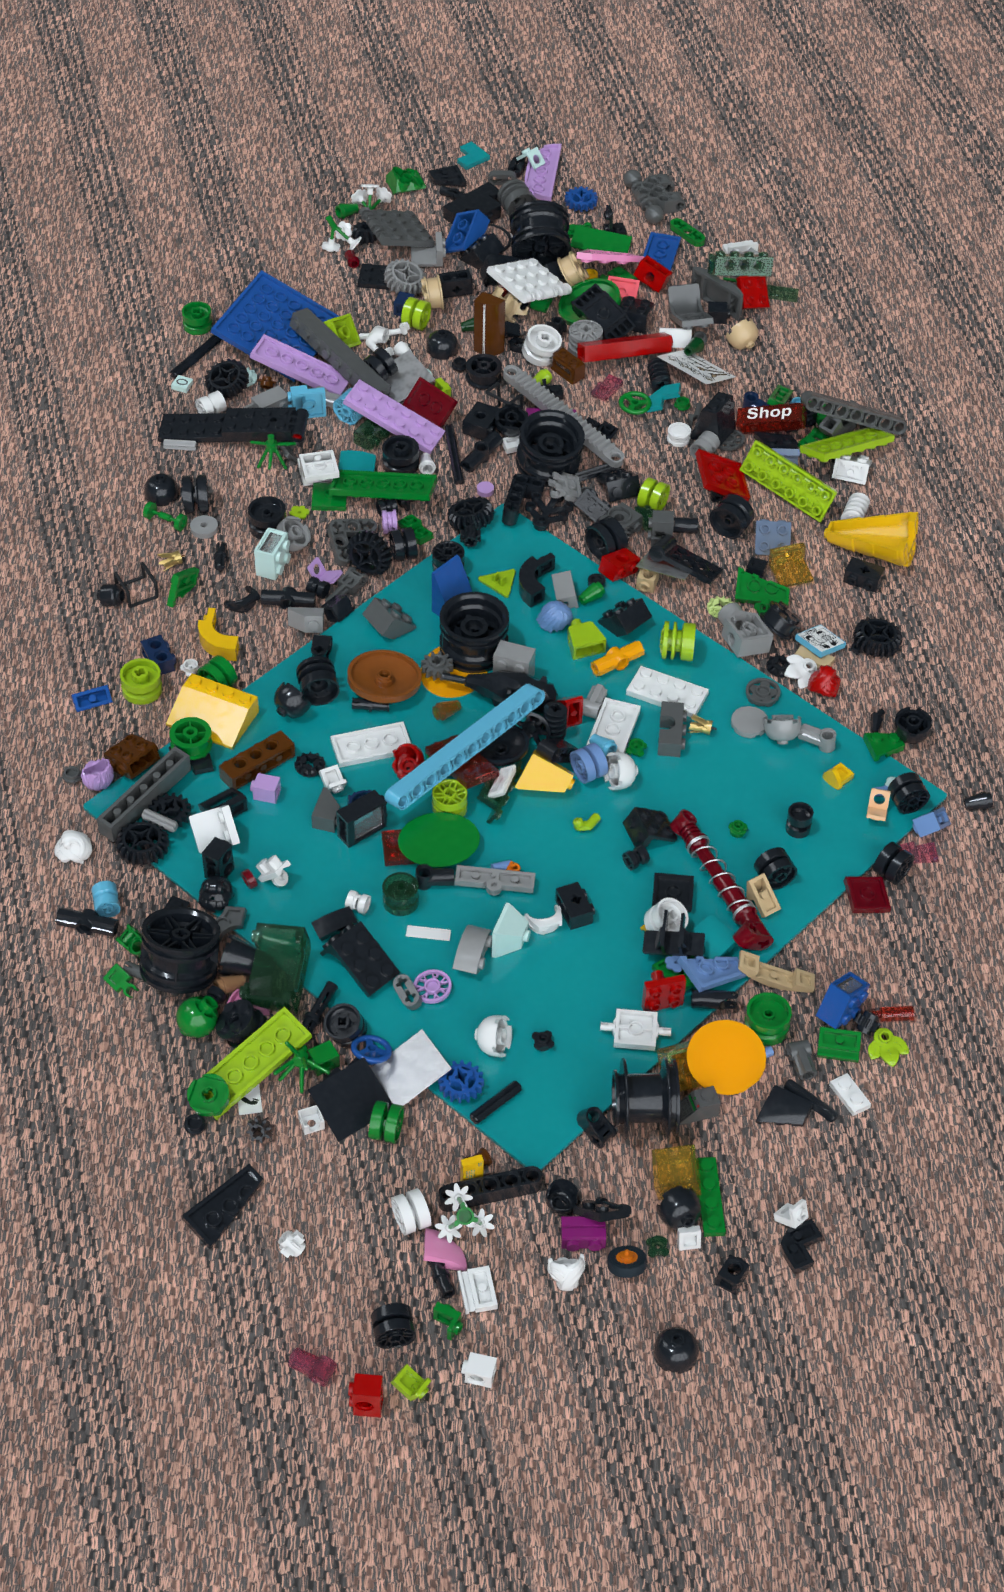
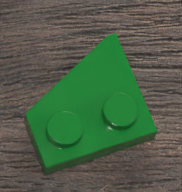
M874 732L864 733L863 740L874 761H879L880 757L884 755L889 757L894 753L902 752L905 747L904 742L900 740L896 733Z

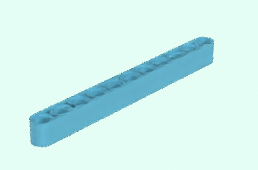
M525 684L391 786L385 793V801L400 810L409 807L540 706L545 699V692L531 684Z

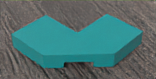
M681 384L664 385L650 395L649 398L652 405L647 413L663 410L664 400L680 397Z

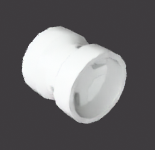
M350 890L345 901V907L350 906L352 910L355 909L358 913L365 915L370 906L371 896L366 894L360 895L357 891Z

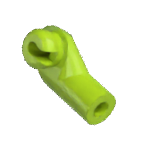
M594 813L587 821L577 817L573 820L574 828L577 831L592 830L601 820V817L597 813Z

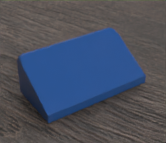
M108 685L71 695L77 712L113 702Z

